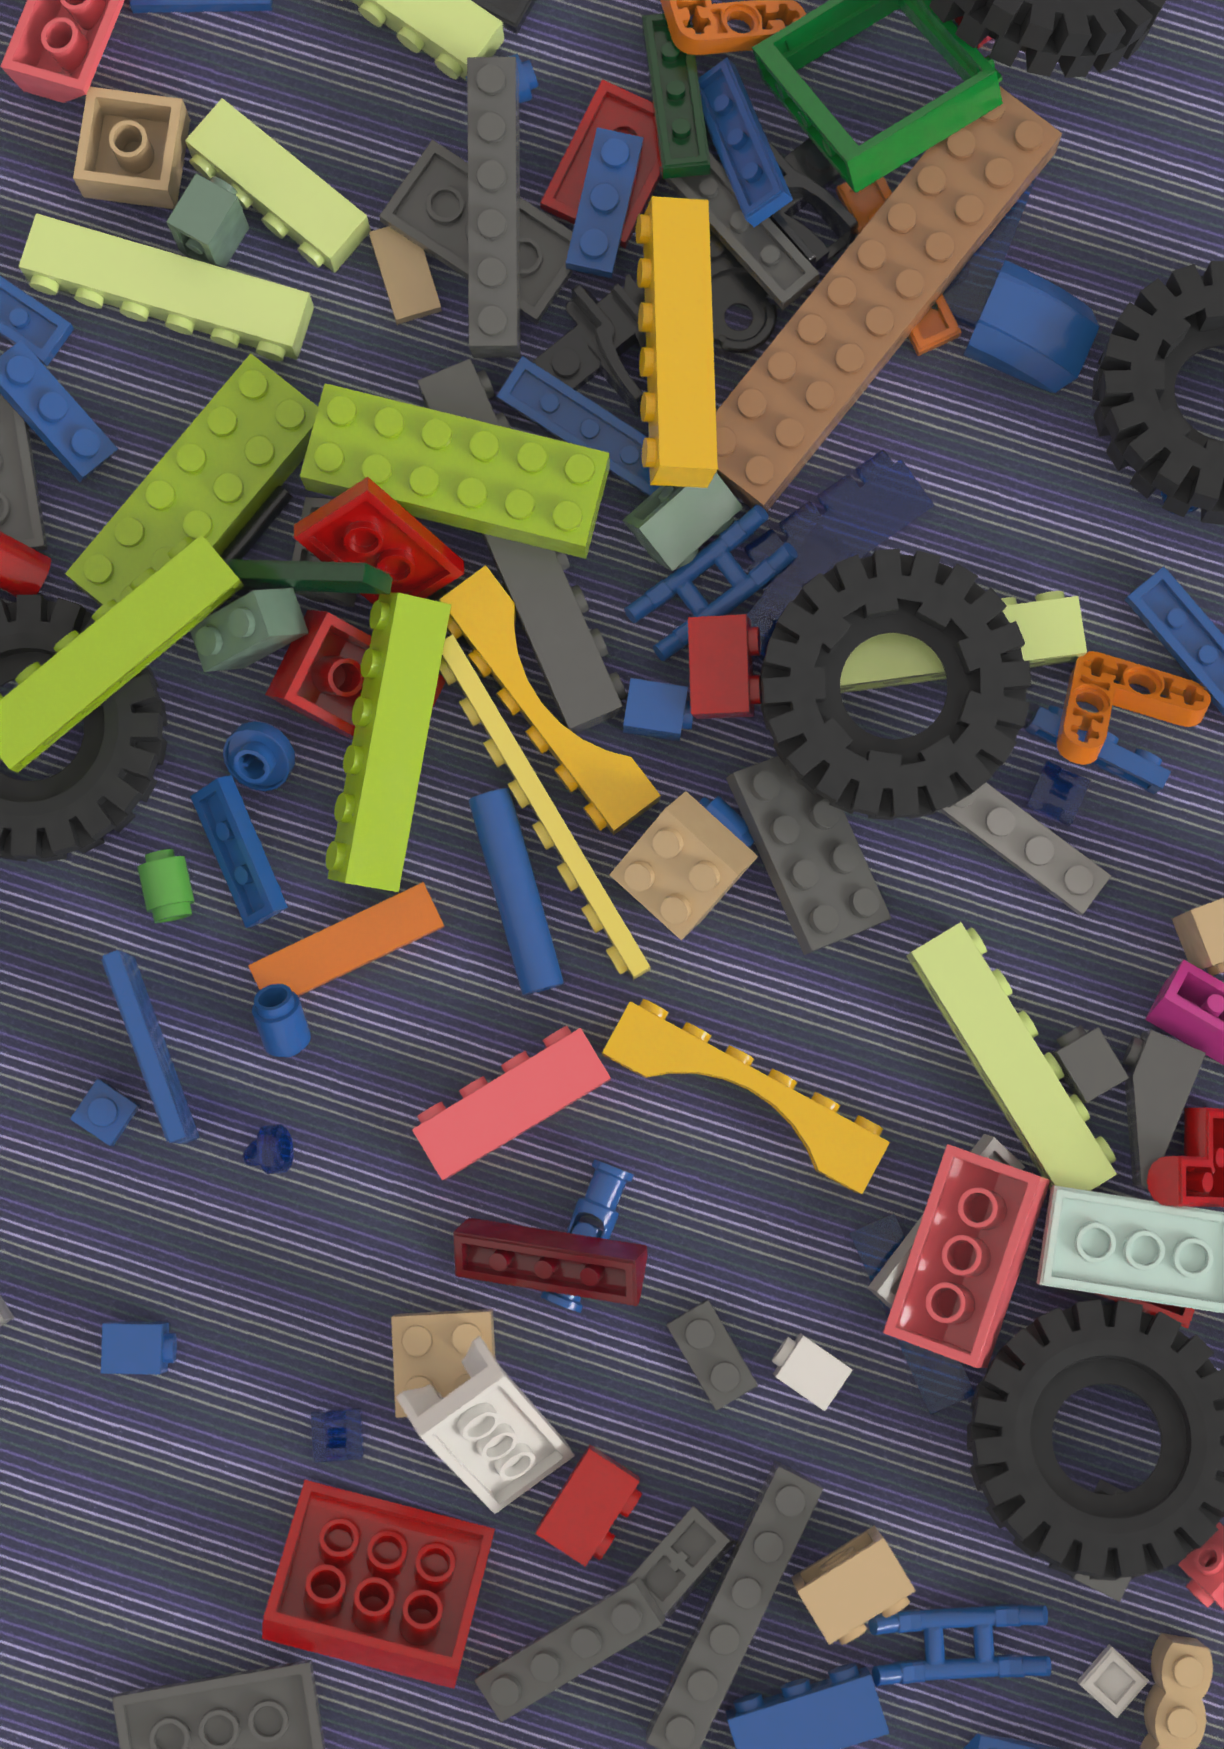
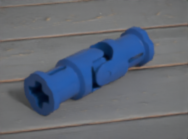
M594 1159L592 1167L595 1169L585 1197L579 1198L566 1232L610 1239L619 1216L616 1207L626 1182H632L634 1175ZM590 1214L598 1217L604 1225V1230L601 1231L596 1225L579 1222L581 1217ZM542 1291L540 1296L547 1301L581 1313L583 1305L580 1303L581 1297L547 1291Z

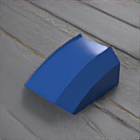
M1005 260L963 356L1050 393H1056L1078 378L1100 327L1092 309L1081 300L1033 272Z

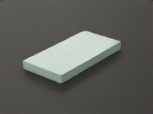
M1051 1185L1036 1283L1045 1286L1224 1313V1212L1190 1206H1166L1152 1200Z

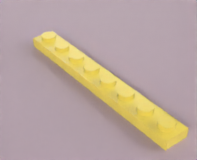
M453 634L445 638L439 671L449 686L457 681L466 698L459 701V704L471 725L474 727L481 723L489 735L490 739L483 742L496 767L498 768L506 764L515 780L507 785L521 809L530 805L539 821L533 824L532 827L546 850L554 846L559 853L563 863L556 868L569 890L573 891L579 887L588 902L581 910L593 931L597 933L604 929L613 946L606 949V952L620 975L628 971L633 980L650 971V965Z

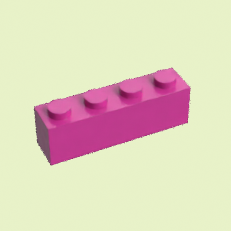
M1183 959L1164 982L1145 1020L1189 1046L1205 1052V1055L1224 1065V982Z

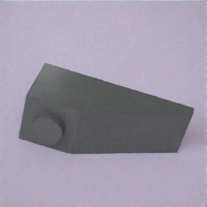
M1153 1030L1142 1032L1140 1038L1134 1036L1123 1057V1063L1129 1065L1126 1071L1129 1078L1125 1080L1132 1181L1133 1186L1140 1189H1148L1147 1176L1151 1165L1157 1159L1165 1156L1206 1054Z

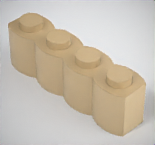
M1161 1633L1153 1647L1151 1656V1672L1155 1684L1150 1689L1145 1702L1144 1720L1148 1734L1144 1738L1140 1749H1196L1203 1738L1206 1727V1711L1202 1698L1207 1693L1212 1680L1213 1662L1208 1647L1195 1638Z

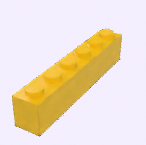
M652 196L645 214H639L636 222L637 244H643L644 258H640L638 262L637 286L645 288V303L641 302L639 307L638 329L639 332H646V347H642L640 352L639 372L641 377H647V392L642 394L640 413L641 421L648 422L649 438L645 437L643 440L642 465L643 467L650 468V485L708 488L718 470L709 200Z

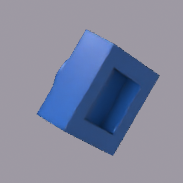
M97 1078L70 1120L107 1145L114 1146L140 1105Z

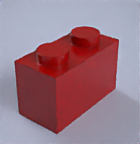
M746 614L688 617L691 715L696 719L754 717V704H762L761 676L753 675L752 656H760L761 653L759 627H751V620Z
M590 1444L538 1524L535 1534L585 1567L592 1556L600 1561L616 1536L609 1531L619 1514L627 1518L642 1495V1492L636 1489L640 1482L639 1476Z

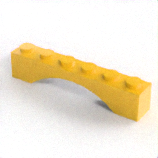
M486 565L439 599L440 602L451 604L447 631L450 635L453 634L456 639L462 635L473 649L467 656L483 678L492 674L502 688L496 693L502 704L512 716L518 712L523 715L531 726L525 731L526 735L541 754L548 750L560 764L554 769L556 775L571 793L577 788L589 803L583 807V810L599 831L607 826L610 832L615 835L660 801L661 795L632 757L607 751L583 740L562 725L542 704L527 680L518 655L515 637V603Z
M643 999L639 1006L631 1001L629 1002L602 1052L603 1056L644 1078L664 1074H699L723 1079L749 1090L771 1105L791 1125L806 1148L815 1171L857 1194H863L890 1143L880 1137L883 1131L882 1127L859 1115L854 1122L837 1114L841 1105L817 1092H814L811 1099L794 1090L797 1081L773 1068L768 1076L751 1067L754 1058L730 1045H728L725 1052L708 1044L711 1038L709 1033L688 1022H685L682 1029L665 1020L669 1012L646 999Z

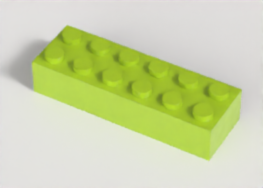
M250 353L67 570L66 576L80 590L102 606L111 599H115L117 603L133 591L130 584L137 576L151 567L155 571L160 569L171 560L167 555L168 552L188 536L195 540L202 534L215 551L221 555L278 485L281 486L305 458L318 406Z
M324 383L300 478L306 490L337 497L366 477H369L414 517L586 559L610 469V453Z

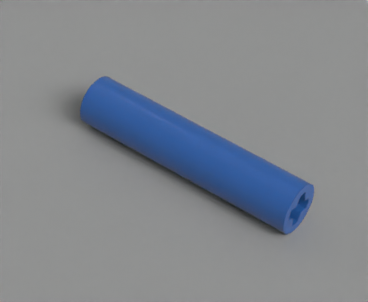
M504 788L474 796L468 802L522 996L561 986L564 984L511 791L509 788Z

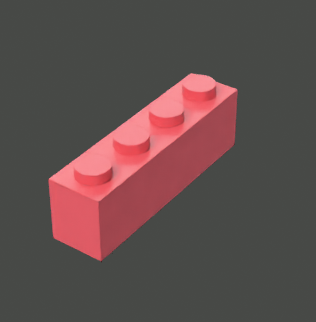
M568 1026L559 1029L542 1040L547 1048L530 1058L527 1052L523 1051L501 1065L505 1072L503 1075L489 1083L482 1076L459 1090L463 1097L460 1101L448 1108L441 1101L417 1116L421 1124L413 1128L412 1131L441 1180L448 1179L611 1080L581 1028L574 1032H571Z

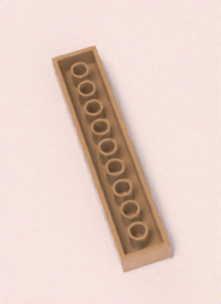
M1001 86L999 87L1003 104L926 150L716 411L718 470L716 472L730 491L750 508H753L756 504L762 506L766 512L771 508L906 340L914 327L918 325L939 296L943 294L1056 153L1062 133Z

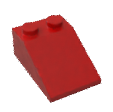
M307 610L304 621L308 634L291 642L265 695L353 740L355 725L352 722V710L356 699L361 696L364 677L361 675V661L365 651L370 648L372 636L327 611ZM438 675L433 707L446 682L441 675Z

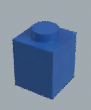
M631 678L623 733L680 741L681 730H691L693 722L691 702L686 700L688 687Z
M109 1321L102 1323L101 1374L161 1375L168 1372V1363H175L177 1337L176 1333H169V1322Z

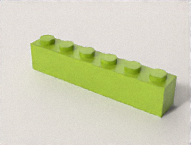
M202 534L195 540L188 536L177 543L167 554L171 560L157 571L151 567L142 572L131 582L130 587L133 590L118 603L115 599H111L103 604L92 615L91 618L95 622L81 634L77 630L67 634L54 646L53 649L57 654L42 666L39 662L28 666L15 679L19 685L4 697L0 694V759L10 770L17 773L20 772L244 587L240 579Z
M396 592L379 594V599L372 606L369 623L373 632L370 648L365 651L361 661V675L364 677L361 696L356 699L352 710V722L355 725L352 745L348 746L343 760L346 779L343 793L338 796L334 809L335 820L338 823L335 839L329 844L326 853V867L329 870L327 879L399 892L451 604Z

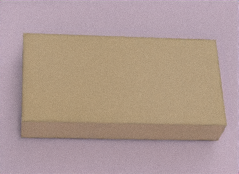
M389 226L370 231V240L396 324L441 312L440 301L424 250Z

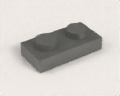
M708 1299L666 1323L716 1411L758 1386Z

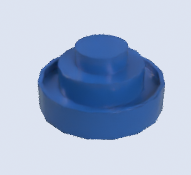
M252 721L241 724L231 733L223 748L224 763L229 773L239 783L253 790L269 791L277 789L287 780L295 765V751L289 739L279 729L263 722Z

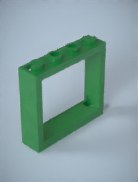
M829 0L752 47L761 80L855 193L1003 104L999 87L1003 76L995 69L994 60L989 58V55L984 57L978 51L977 46L973 48L955 35L958 29L952 20L943 23L929 7L931 0ZM900 8L964 82L858 146L796 71Z

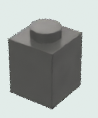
M1079 1025L1056 1039L1060 1048L1051 1052V1054L1060 1065L1064 1073L1063 1078L1072 1093L1076 1094L1082 1103L1093 1100L1129 1078L1099 1027L1085 1032L1083 1026Z

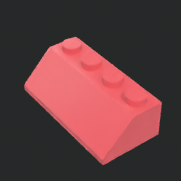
M27 0L0 67L22 91L62 103L86 95L125 0Z
M947 1144L883 1333L972 1367L988 1368L1051 1180Z

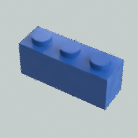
M856 1663L841 1665L828 1671L829 1678L810 1684L809 1678L797 1679L780 1687L782 1693L763 1699L761 1693H754L733 1701L734 1708L725 1711L736 1749H843L889 1734L875 1685L867 1666L858 1669Z

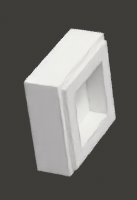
M1108 1644L1077 1682L1112 1715L1118 1718L1149 1680Z

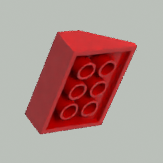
M304 1480L263 1617L262 1639L455 1689L495 1529Z

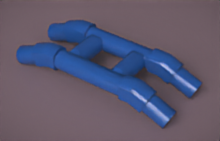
M756 504L743 517L736 520L729 528L722 532L718 538L698 552L690 563L678 568L664 580L662 579L641 597L626 606L624 611L629 620L636 623L678 594L694 617L727 615L760 588L762 589L776 578L784 568L798 557V553L791 544L785 542L773 554L748 572L749 574L745 573L730 551L735 550L754 534L755 530L769 519L766 510ZM715 564L732 587L709 604L692 581ZM688 620L673 630L671 634L653 645V650L661 661H665L689 645Z
M996 1604L993 1606L908 1609L901 1610L887 1618H884L882 1614H878L868 1620L869 1630L872 1635L924 1630L925 1660H905L894 1662L893 1664L873 1666L871 1672L873 1682L876 1686L897 1683L925 1682L928 1680L1050 1676L1052 1669L1050 1656H1026V1654L995 1656L993 1626L1047 1625L1046 1605ZM973 1627L975 1658L945 1659L943 1629Z

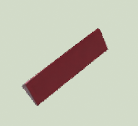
M476 1218L466 1219L453 1232L455 1276L632 1306H637L640 1303L648 1257L646 1245Z

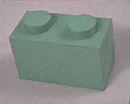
M197 173L194 175L166 221L180 253L191 259L226 268L249 230L243 206L240 204L238 196H236L237 190L229 183L215 176L209 181Z
M716 472L708 488L660 486L622 521L656 563L673 571L675 568H680L690 563L699 552L698 548L711 536L719 535L729 528L734 521L733 516L743 506Z
M284 588L253 590L207 616L190 630L203 671L211 672L243 669L308 634V630L294 589Z

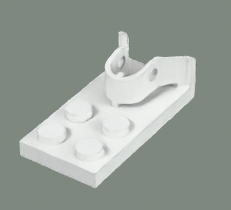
M479 1336L472 1341L466 1357L461 1362L471 1379L444 1398L432 1385L403 1391L396 1398L420 1438L496 1514L575 1455L561 1435L499 1366L483 1339Z

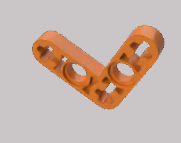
M660 0L672 41L679 50L689 55L751 51L752 47L786 27L785 25L788 26L806 15L803 7L793 0H750L714 4L711 3V0ZM691 15H693L692 24L694 29L687 27ZM741 20L750 27L751 31L748 33L735 32L729 27L727 22Z
M1089 651L1084 656L1078 657L1069 678L1057 737V749L1068 761L1082 765L1091 764L1098 758L1106 740L1112 705L1179 726L1193 727L1201 723L1211 702L1210 694L1201 684L1193 680L1104 653ZM1129 684L1141 685L1148 689L1151 694H1141L1133 690ZM1077 702L1089 703L1096 707L1099 712L1092 713L1083 710L1078 706ZM1079 729L1087 731L1084 742L1078 740L1079 735L1077 733Z

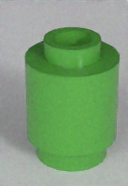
M173 849L146 854V863L137 866L146 910L148 913L153 914L154 923L175 921L193 915L190 904L194 903L195 900L185 857L175 856Z

